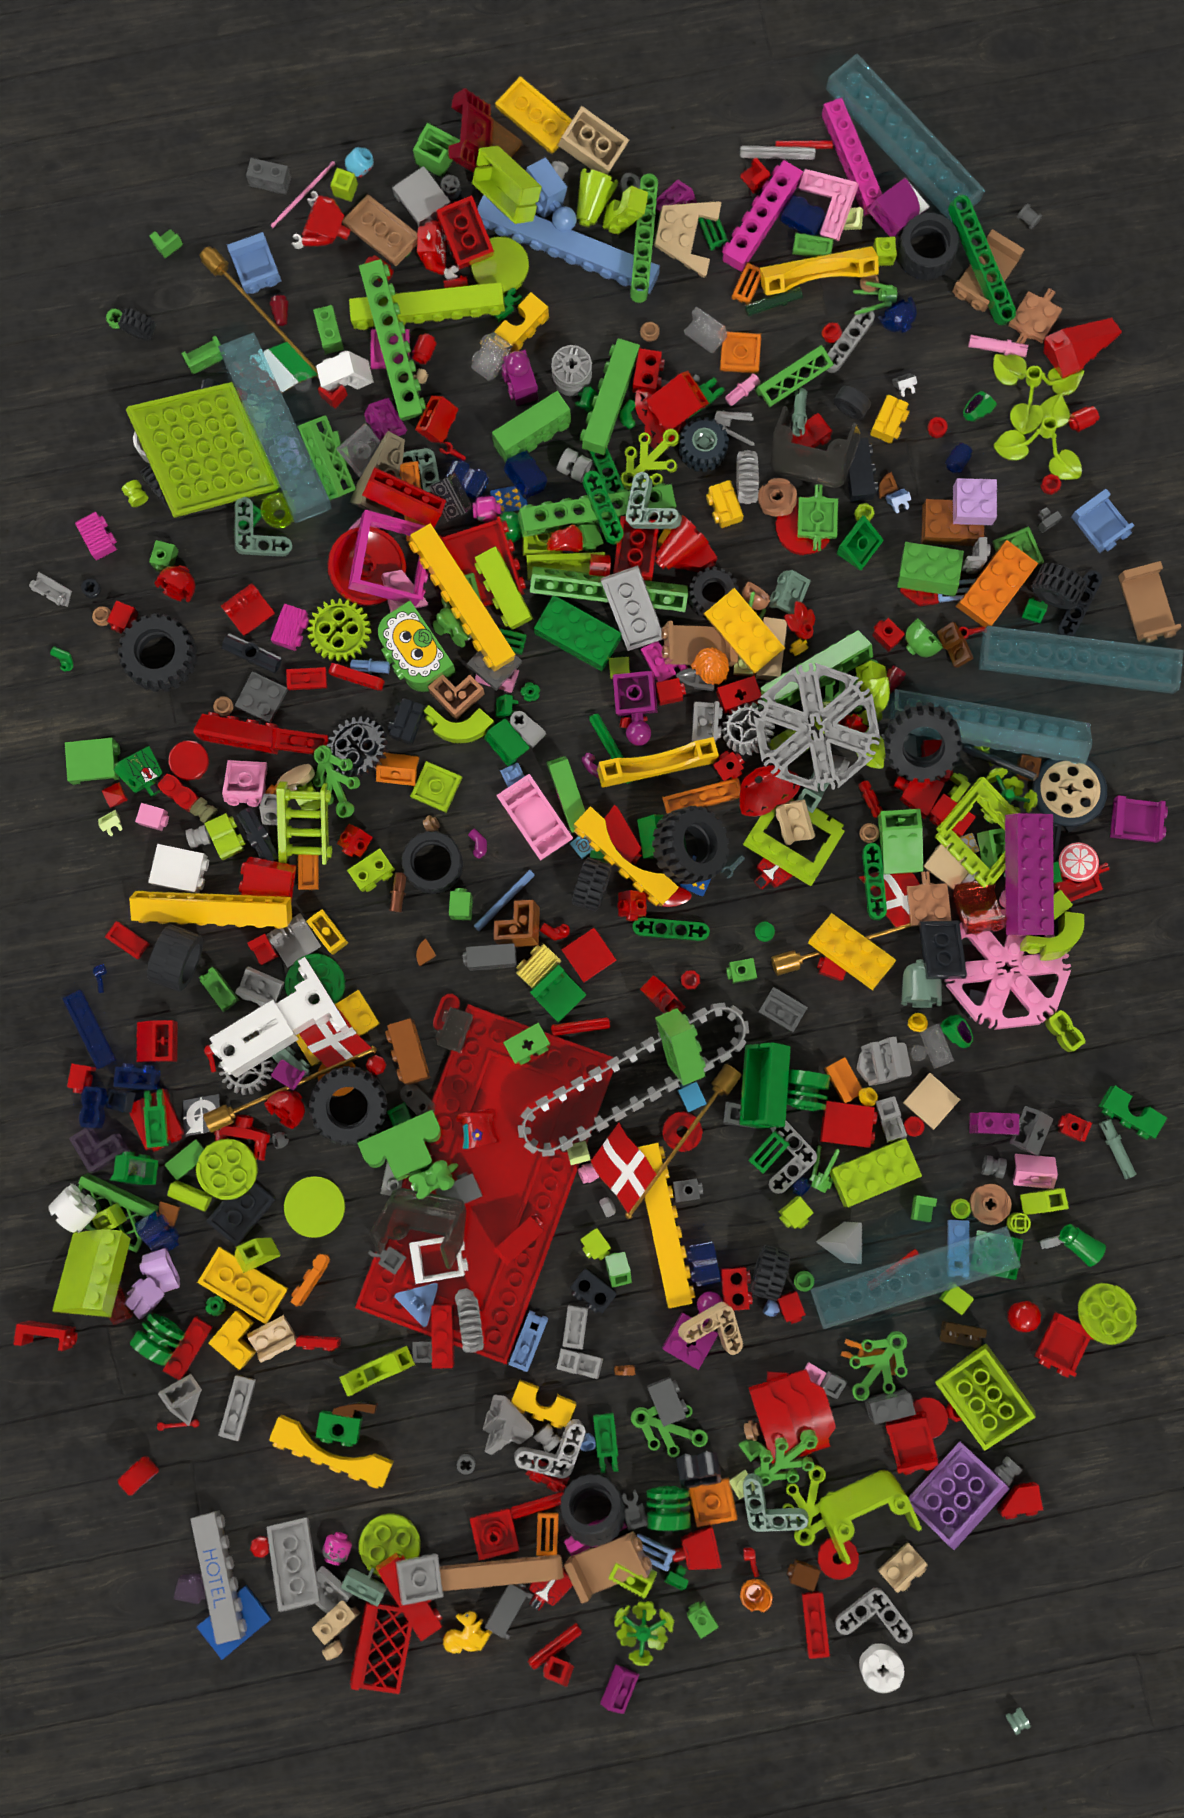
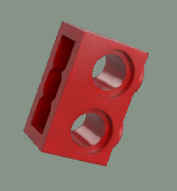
M639 348L633 392L636 393L637 389L661 388L662 378L659 377V371H663L665 359H661L662 352ZM654 361L655 365L649 366L646 362ZM650 379L652 383L645 384L643 380Z
M745 1267L721 1269L723 1302L727 1303L733 1310L749 1309V1304H753L752 1293L748 1292L747 1284H751L750 1271H746ZM734 1273L741 1274L742 1279L738 1284L731 1282L730 1278ZM740 1293L743 1295L742 1303L734 1304L732 1297Z

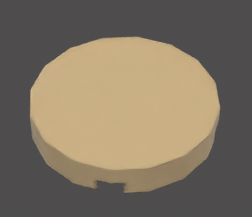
M310 764L297 766L281 776L277 781V786L280 781L288 782V789L295 791L297 789L296 786L300 784L303 786L310 782L315 772Z

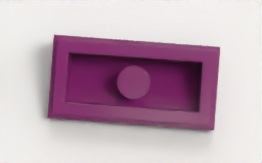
M615 1665L601 1700V1705L609 1711L624 1714L639 1674L622 1666Z

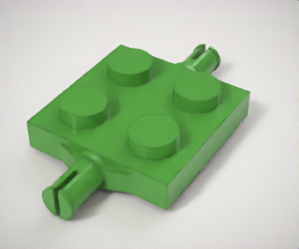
M817 484L814 485V496L809 498L799 497L797 537L813 539V551H816V549L821 551L822 539L837 538L838 499L822 496L823 485H819L818 492Z

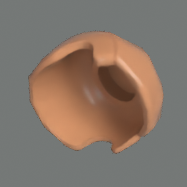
M747 582L742 590V597L749 603L751 592H755L752 609H765L770 602V596L755 584Z

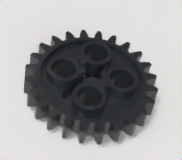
M360 716L358 721L353 717L352 723L345 720L344 727L339 724L340 730H333L335 737H329L332 743L326 746L331 749L332 755L341 759H350L353 766L351 770L342 771L339 766L332 764L334 770L346 776L356 777L358 775L360 778L363 777L364 772L369 776L370 769L377 771L375 765H382L380 759L386 758L383 752L389 750L385 746L389 741L386 739L387 734L384 732V729L375 720L372 721L370 718L365 720L362 716ZM349 736H351V738L357 743L358 747L367 756L366 759L363 758V756L358 752L355 746L349 741Z

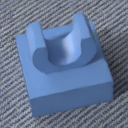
M901 489L885 496L887 503L892 505L896 513H899L898 506L900 504H903L906 510L909 509L907 501L911 500L908 491Z
M518 763L500 771L507 787L525 777Z

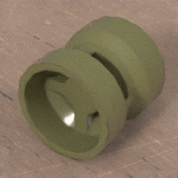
M203 797L199 798L190 809V813L194 816H199L200 821L204 824L212 820L218 812L214 806H209Z

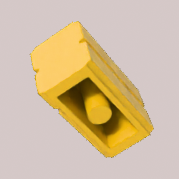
M887 395L870 435L887 443H892L893 438L898 439L902 430L899 425L901 421H906L910 412L906 410L908 403Z
M731 480L710 486L706 499L709 506L713 505L715 512H712L715 523H719L720 528H724L743 521V513Z
M320 910L306 921L332 955L348 944V941L325 911Z

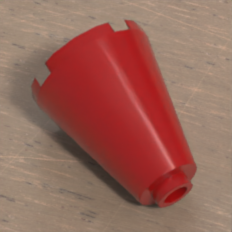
M684 515L681 516V524L677 528L671 529L655 555L657 557L655 562L662 569L666 567L669 570L706 547L709 543L705 536Z

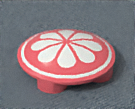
M1073 843L1066 846L1059 856L1061 874L1077 882L1091 879L1099 867L1097 853L1092 847L1084 843Z

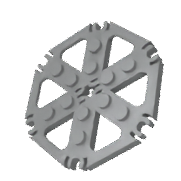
M809 663L810 669L808 672H804L802 666L799 665L798 672L800 674L798 675L796 667H794L765 692L760 698L766 699L767 703L758 700V703L764 706V710L761 712L754 711L756 715H762V718L753 717L761 761L769 757L770 759L765 761L764 766H767L769 763L775 765L774 770L770 773L774 774L779 769L780 772L774 777L818 792V783H820L821 791H824L825 783H830L831 789H835L834 780H836L837 788H839L873 758L867 756L866 753L876 754V752L870 750V745L872 743L879 745V742L872 740V737L880 739L872 693L869 697L864 698V695L869 693V688L865 692L859 690V686L863 681L853 685L859 678L815 663V672L813 671L812 663ZM821 676L840 680L846 686L845 690L825 708H823L818 681ZM796 682L799 686L803 712L777 703L775 695L788 683ZM863 705L867 712L869 730L862 733L837 723L855 707ZM814 717H816L818 725H822V729L818 733L819 738L815 730H811L815 722ZM771 722L797 731L777 749L770 750L767 747L764 732L766 723ZM830 743L858 754V760L844 773L839 774L835 771ZM810 747L815 773L814 777L807 780L790 774L787 769L788 765Z

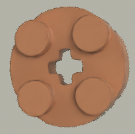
M775 478L768 481V484L764 487L762 486L758 493V501L763 513L771 516L791 514L797 503L796 488L783 478ZM777 494H780L782 498L780 500L773 499V497H776Z
M984 1184L977 1187L971 1195L970 1208L972 1215L981 1223L988 1225L998 1224L1009 1215L1011 1199L1002 1187L995 1184ZM989 1198L992 1199L993 1203H996L995 1207H992L991 1210H988V1206H985V1202H988Z

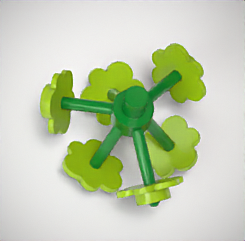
M1004 768L991 770L986 780L990 783L998 781L1002 789L1000 795L1010 805L1013 800L1025 802L1023 807L1026 809V812L1030 813L1032 808L1037 805V793L1030 790L1024 798L1019 797L1023 794L1022 789L1025 786L1022 780H1018L1017 777L1013 776L1011 779L1006 778L1002 782L1001 779L1008 773V770ZM1011 805L1017 813H1021L1020 808ZM981 809L985 814L983 817L986 819V822L991 824L997 823L985 809Z
M640 1601L632 1608V1612L636 1614L638 1619H642V1625L637 1626L626 1617L631 1608L628 1605L625 1609L621 1608L616 1612L615 1626L617 1627L623 1621L628 1623L621 1625V1629L617 1631V1637L621 1640L622 1646L628 1645L629 1647L635 1646L636 1639L640 1641V1650H634V1653H630L629 1659L633 1660L634 1664L646 1666L650 1664L653 1657L649 1651L644 1650L645 1641L649 1642V1648L655 1647L657 1650H662L664 1643L668 1640V1637L665 1635L666 1630L662 1625L669 1632H672L674 1620L669 1612L666 1613L661 1609L659 1615L662 1620L648 1627L646 1620L649 1621L653 1618V1615L656 1614V1609L652 1602Z

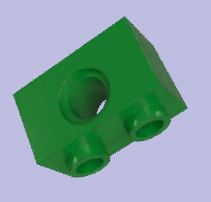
M322 1410L319 1415L316 1438H321L320 1441L324 1443H332L334 1440L340 1441V1445L352 1447L353 1444H357L359 1441L362 1417L354 1416L350 1418L332 1414L331 1411ZM335 1424L343 1426V1434H337L334 1431Z

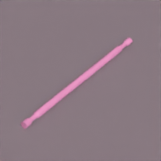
M334 161L287 207L277 220L271 224V227L274 228L277 222L314 187L329 169L335 165Z

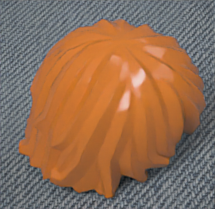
M711 647L702 649L697 654L691 664V668L696 669L695 674H698L706 684L719 685L723 680L727 679L729 662L725 653Z

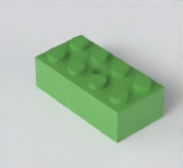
M556 391L493 431L494 446L506 464L516 462L523 453L533 451L537 444L542 441L547 442L558 431L566 430L571 423L570 408L559 392Z

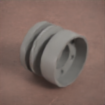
M568 345L560 348L552 358V380L559 392L567 396H576L578 392L583 391L584 387H589L591 384L592 361L586 350L579 346Z

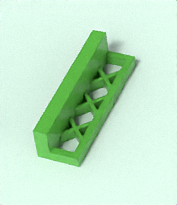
M821 345L758 386L755 392L758 397L762 395L768 406L771 407L834 364ZM821 355L827 363L823 368L814 366L815 360ZM801 368L810 369L808 378L798 377ZM786 378L795 379L791 389L783 387V382ZM771 388L779 389L778 397L771 401L766 391Z
M324 415L299 425L298 429L327 500L356 490L327 416ZM320 421L324 427L323 433L318 430L316 425ZM326 441L331 444V452L325 447ZM334 460L338 462L339 470L334 469ZM341 478L346 481L348 489L343 490L340 483Z

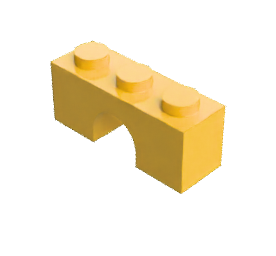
M530 293L518 306L519 314L525 319L521 325L514 326L505 320L493 332V341L508 354L519 351L523 346V342L527 338H531L536 328L540 324L543 325L549 317L548 306L533 293Z
M520 1379L511 1401L519 1412L524 1413L527 1411L532 1413V1417L540 1421L544 1419L552 1421L551 1425L562 1429L563 1426L566 1427L572 1417L576 1402L557 1395L555 1402L551 1406H541L536 1400V1393L539 1387Z

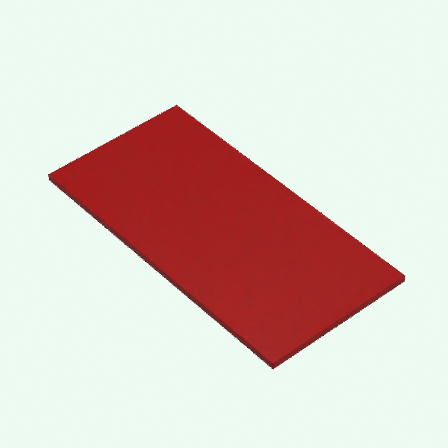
M468 1004L428 1110H433L441 1129V1137L433 1143L426 1141L425 1145L433 1164L440 1160L446 1161L447 1166L454 1163L458 1164L457 1169L451 1173L454 1181L458 1180V1175L467 1171L469 1175L474 1173L483 1196L445 1213L435 1190L430 1192L425 1198L418 1199L416 1197L417 1192L411 1188L412 1183L409 1181V1177L403 1179L400 1197L395 1199L380 1243L383 1244L386 1251L391 1246L407 1258L398 1272L393 1274L378 1264L381 1260L380 1257H374L355 1308L432 1337L431 1314L428 1325L423 1327L395 1298V1294L437 1283L438 1288L433 1304H454V1345L463 1348L455 1296L459 1290L468 1288L473 1291L474 1297L478 1300L484 1345L482 1350L474 1353L507 1365L580 1164L571 1165L567 1150L562 1151L560 1148L554 1150L555 1155L542 1157V1153L538 1150L534 1154L524 1147L526 1143L524 1137L519 1138L517 1125H522L524 1120L520 1116L527 1107L530 1109L536 1107L535 1101L547 1096L549 1100L554 1097L553 1091L564 1086L567 1090L572 1087L570 1082L582 1076L585 1080L590 1077L588 1072L600 1066L601 1070L607 1067L605 1062L614 1057L544 1032L551 1044L548 1046L549 1050L539 1056L537 1053L530 1056L531 1060L523 1065H520V1063L515 1064L503 1042L530 1027ZM524 1041L525 1045L522 1048L531 1050V1045L534 1044L533 1041ZM610 1068L601 1073L602 1080L598 1082L592 1078L583 1083L585 1089L580 1092L577 1088H574L565 1093L567 1099L563 1102L559 1098L549 1102V1109L545 1112L541 1107L533 1112L535 1119L532 1122L527 1119L525 1127H531V1133L526 1135L527 1140L530 1142L533 1138L538 1141L536 1148L544 1149V1143H550L551 1148L561 1144L560 1137L565 1136L568 1140L577 1135L576 1128L583 1126L586 1130L593 1126L595 1123L594 1118L598 1115L613 1070ZM488 1108L495 1109L492 1124L499 1142L463 1149L462 1122L457 1121L456 1116L461 1113L477 1112ZM578 1138L572 1141L573 1144L580 1142ZM531 1215L533 1218L537 1216L545 1224L542 1227L545 1231L506 1265L494 1252V1249ZM459 1234V1237L464 1239L465 1250H462L463 1259L467 1258L468 1270L465 1271V1275L416 1284L409 1243ZM454 1241L420 1246L425 1276L459 1270Z

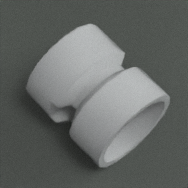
M567 448L558 463L557 471L565 475L571 474V478L582 483L585 474L590 470L592 460L584 455L579 457L578 452Z

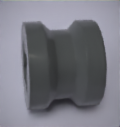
M448 175L442 179L441 188L449 200L458 198L461 193L458 178Z

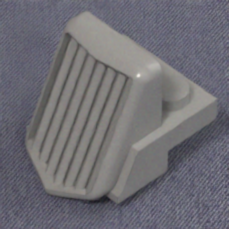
M889 1037L861 1047L862 1051L859 1055L856 1069L864 1080L868 1082L869 1086L888 1083L912 1074L907 1046L905 1043H897L896 1037Z
M493 1396L490 1410L487 1412L483 1430L490 1433L485 1452L491 1455L501 1450L503 1446L511 1441L517 1444L523 1443L534 1432L533 1426L507 1397Z

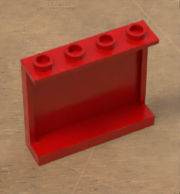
M500 516L497 517V520L445 537L439 536L464 575L475 574L484 607L494 604L492 599L495 597L492 591H487L483 583L486 579L483 573H478L474 565L477 563L475 557L495 546L499 549L521 595L525 594L523 589L526 588L523 576L520 577L518 570L521 569L518 559L513 557L512 553L515 550L512 539L508 540L507 537L509 528L506 520L503 521Z

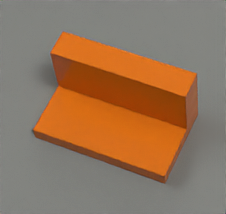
M383 753L386 758L380 759L382 765H376V782L415 786L419 757Z
M845 1057L824 1068L826 1074L831 1076L830 1081L842 1103H847L859 1096L858 1094L862 1087Z

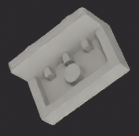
M979 537L972 548V556H967L962 564L961 571H966L967 574H976L981 571L987 561V556L990 555V544H987V537Z
M715 701V703L694 702L691 742L714 737L716 742L717 738L721 737V726H718V719L722 718V707H719V701Z
M248 966L235 994L244 1000H251L262 1007L271 1000H274L276 1003L278 1002L285 982Z
M321 1566L316 1572L321 1603H316V1605L328 1614L340 1601L344 1600L347 1602L352 1594L342 1589L343 1583L325 1567Z

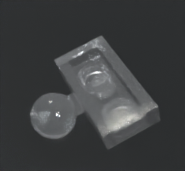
M939 1024L919 1032L925 1047L917 1045L911 1049V1057L915 1061L924 1060L928 1054L934 1069L954 1061Z

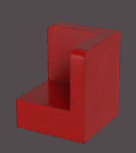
M754 158L752 166L741 174V179L754 194L770 178L769 171L757 158Z
M343 385L332 392L323 389L321 386L318 388L321 398L334 409L348 395Z
M591 554L589 575L609 576L611 567L610 556Z
M266 934L247 943L261 965L279 957Z

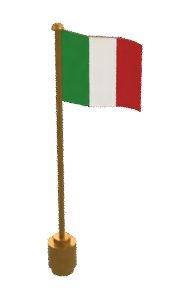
M211 246L205 248L200 254L202 263L214 276L224 274L286 341L283 344L267 349L248 362L232 366L262 400L279 396L303 381L314 377L319 378L317 368L226 272L228 270L226 259L215 248Z

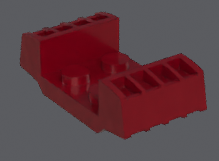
M464 88L454 94L452 100V109L462 114L460 142L450 145L448 154L450 159L474 173L476 167H483L476 164L479 149L492 147L494 119L491 117V105Z

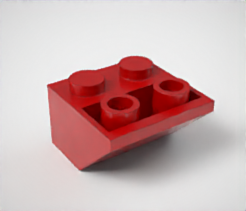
M173 1020L137 1022V1062H177L178 1022Z

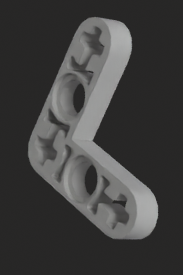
M787 1121L783 1129L786 1132L790 1129L792 1133L787 1135L785 1140L788 1141L790 1137L795 1136L799 1139V1145L796 1148L787 1147L794 1157L769 1181L770 1190L777 1194L785 1192L817 1159L815 1151ZM770 1127L772 1133L775 1131L777 1127ZM778 1131V1134L780 1136H784V1134L781 1131ZM803 1144L806 1146L803 1151L807 1154L812 1153L811 1162H804L802 1160L804 1155L801 1152L798 1155L795 1153V1151L801 1149ZM790 1165H795L798 1168V1174L795 1177H791L787 1173V1168ZM783 1172L785 1177L791 1181L787 1183L785 1180L781 1184L783 1187L781 1190L779 1188L774 1189L775 1183L773 1181L775 1179L780 1181L783 1178L780 1174Z
M577 1419L567 1423L556 1454L528 1447L518 1448L514 1453L516 1465L522 1469L558 1478L568 1477L573 1470L585 1436L583 1423ZM576 1427H578V1428H579V1431H576V1432H575V1434H574L575 1440H574V1439H572L573 1433H572V1430H571V1429H575ZM566 1445H573L574 1450L571 1453L563 1451ZM524 1454H527V1458L521 1461L520 1457H523ZM542 1458L549 1460V1463L544 1467L538 1465V1461ZM565 1464L566 1468H563L562 1471H560L559 1467H562V1465Z
M873 1588L835 1619V1626L838 1632L848 1635L876 1613L898 1642L907 1643L912 1638L910 1626L884 1591L879 1588ZM874 1594L882 1595L880 1599L886 1605L882 1609L877 1601L872 1602ZM858 1606L866 1608V1614L862 1617L855 1614V1609ZM887 1610L895 1612V1618L892 1621H887L884 1618ZM851 1612L857 1621L854 1623L853 1620H850L847 1629L845 1627L840 1628V1621L842 1619L848 1621L851 1618L848 1614ZM897 1623L903 1630L907 1628L905 1631L907 1635L905 1637L902 1635L897 1636L899 1635V1631L895 1626Z

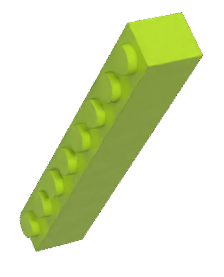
M502 282L393 295L394 303L398 302L401 314H398L399 322L403 321L404 325L410 322L420 324L429 320L439 322L447 318L461 319L465 316L499 315L502 311H505ZM368 298L349 299L350 316L354 329L365 330L368 327H374L375 324ZM380 299L379 306H386L388 299ZM387 317L384 320V325L386 326L393 323L392 317Z

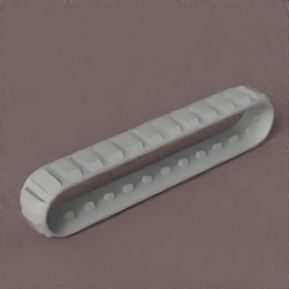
M725 1003L711 1004L709 1011L704 1007L693 1013L694 1019L689 1020V1024L696 1020L704 1023L707 1021L706 1015L714 1011L716 1016H722V1011L729 1013L727 1018L731 1021L735 1019L738 1024L735 1026V1032H739L738 1039L733 1037L730 1041L733 1046L725 1051L723 1047L717 1050L718 1056L709 1061L703 1057L706 1065L703 1068L704 1072L715 1067L714 1061L718 1060L719 1063L726 1061L732 1057L730 1052H739L746 1044L744 1038L745 1034L749 1033L748 1021L743 1020L741 1017L743 1012L734 1005L729 1008L725 1006ZM657 1033L659 1038L656 1040L650 1037L641 1042L642 1048L638 1050L634 1046L623 1052L624 1058L619 1060L616 1056L605 1062L607 1067L603 1070L598 1066L589 1071L590 1077L585 1080L580 1076L571 1081L572 1087L567 1090L564 1086L553 1091L554 1097L549 1100L547 1096L535 1101L537 1106L533 1109L527 1107L520 1116L524 1119L522 1125H517L519 1138L524 1137L526 1141L524 1147L533 1154L536 1150L540 1151L542 1157L555 1155L554 1150L560 1148L562 1151H565L574 1146L573 1140L578 1138L581 1142L590 1137L589 1131L596 1129L599 1132L608 1127L607 1121L612 1118L617 1122L627 1116L625 1111L631 1109L632 1112H635L644 1107L643 1101L646 1099L652 1102L660 1098L662 1090L665 1089L667 1092H670L679 1087V1079L672 1080L669 1076L664 1079L666 1085L657 1090L651 1086L647 1089L648 1095L639 1100L635 1096L630 1098L631 1104L621 1110L618 1106L612 1108L613 1115L604 1120L600 1116L594 1118L595 1125L586 1130L583 1126L576 1128L577 1135L568 1140L565 1136L560 1137L561 1144L551 1148L550 1143H544V1149L536 1148L538 1144L536 1139L533 1138L530 1142L527 1140L526 1135L531 1133V1127H525L527 1119L531 1122L535 1119L533 1112L541 1107L545 1112L549 1109V1102L556 1098L563 1102L567 1099L565 1093L577 1088L580 1092L585 1089L583 1083L592 1078L597 1082L602 1080L601 1073L610 1068L614 1072L620 1070L618 1064L628 1058L631 1062L638 1060L636 1054L644 1049H647L649 1053L654 1051L653 1044L661 1040L660 1034Z

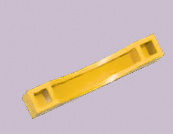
M871 246L760 268L761 286L767 296L786 292L798 284L818 278L879 274L878 255Z
M714 737L655 755L601 761L598 764L597 772L601 787L603 788L716 762L719 755Z
M591 806L574 823V832L583 839L585 837L589 840V846L596 852L601 851L605 855L603 857L605 861L611 864V866L615 864L620 869L618 872L625 879L629 877L634 882L633 886L642 893L644 891L648 894V900L655 906L658 904L662 906L679 888L665 874L644 871L625 860L610 840L605 819Z
M284 1415L278 1417L269 1441L273 1442L272 1445L279 1449L288 1448L296 1456L303 1457L305 1455L310 1457V1461L315 1464L322 1465L324 1463L329 1465V1469L338 1473L341 1471L346 1472L351 1479L368 1481L367 1485L373 1488L384 1486L394 1462L376 1453L354 1458L332 1454L312 1441L300 1422Z

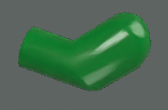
M630 399L620 411L621 423L628 429L633 428L635 425L631 412L636 406L635 402Z
M54 646L51 649L50 655L60 659V669L62 671H71L74 666L71 654Z

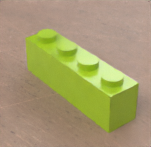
M495 546L476 556L477 563L474 565L479 574L483 573L486 579L483 583L488 592L492 591L495 597L492 601L497 609H501L503 613L501 619L504 625L515 629L532 620L533 617L499 549Z

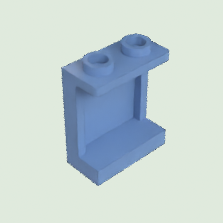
M263 232L227 245L243 289L247 294L256 293L261 288L272 287L281 282Z
M1107 489L1077 509L1071 516L1099 553L1105 549L1107 552L1117 545L1116 541L1118 539H1126L1132 534L1130 530L1135 526L1133 523L1128 524L1108 499L1111 494Z

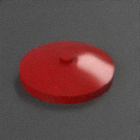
M359 527L353 528L342 534L330 550L328 556L330 580L335 589L344 598L353 603L367 606L387 601L386 598L348 589ZM370 527L360 580L384 586L383 573L398 570L406 573L405 557L399 544L392 536L380 529Z

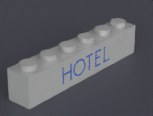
M220 1510L191 1518V1524L216 1645L241 1639L246 1635L247 1624L241 1615L242 1601L237 1596L238 1581L232 1572L234 1562L228 1552L229 1539L224 1533V1516L220 1514Z

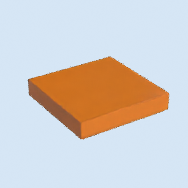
M723 331L720 371L758 373L761 334Z
M729 1477L721 1479V1482L717 1484L689 1488L697 1527L738 1519Z

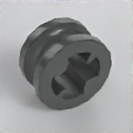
M470 1454L461 1455L457 1461L458 1471L465 1475L472 1473L475 1468L474 1457ZM462 1460H465V1461L467 1462V1461L470 1460V1461H471V1463H470V1467H471V1468H469V1469H468L467 1467L462 1468L461 1466H462L463 1462H461V1461H462Z

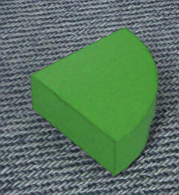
M744 1440L738 1443L750 1462L758 1457L761 1451L767 1450L758 1441Z

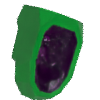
M980 391L970 399L964 408V418L968 421H976L979 418L985 417L986 414H990L997 403L990 395Z
M961 1015L949 1016L940 1024L942 1032L958 1047L967 1048L973 1042L972 1030Z

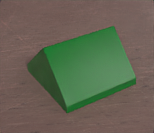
M862 515L840 544L837 555L858 570H862L884 540L869 520Z

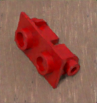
M541 1460L538 1461L540 1467L547 1465V1463ZM530 1470L526 1472L530 1480L536 1483L541 1481L547 1484V1487L554 1492H563L566 1486L562 1483L567 1484L569 1476L558 1478Z

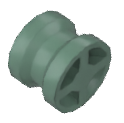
M1021 1708L1016 1709L1014 1714L1006 1715L1016 1735L1020 1734L1022 1729L1031 1727Z

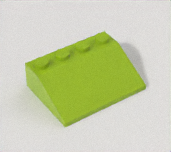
M99 1229L73 1233L53 1312L111 1317L131 1240L123 1231Z
M986 1343L969 1354L935 1382L984 1451L1036 1417L1032 1405Z

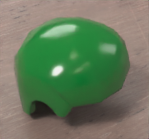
M505 511L497 515V517L500 516L503 521L506 520L509 528V532H507L508 540L512 539V542H516L522 537L517 513Z

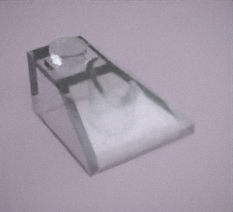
M365 423L339 445L336 450L361 478L381 441Z

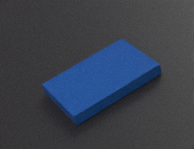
M247 1585L237 1592L238 1598L242 1601V1619H245L247 1624L245 1636L241 1639L216 1645L211 1616H208L197 1626L222 1660L271 1619V1616Z

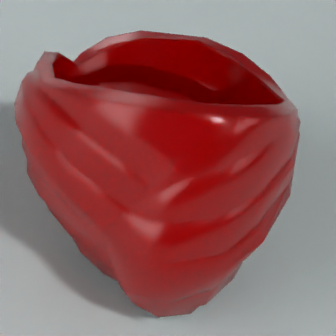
M570 525L563 530L553 532L547 542L548 551L566 550L579 552L583 549L582 532L575 525Z

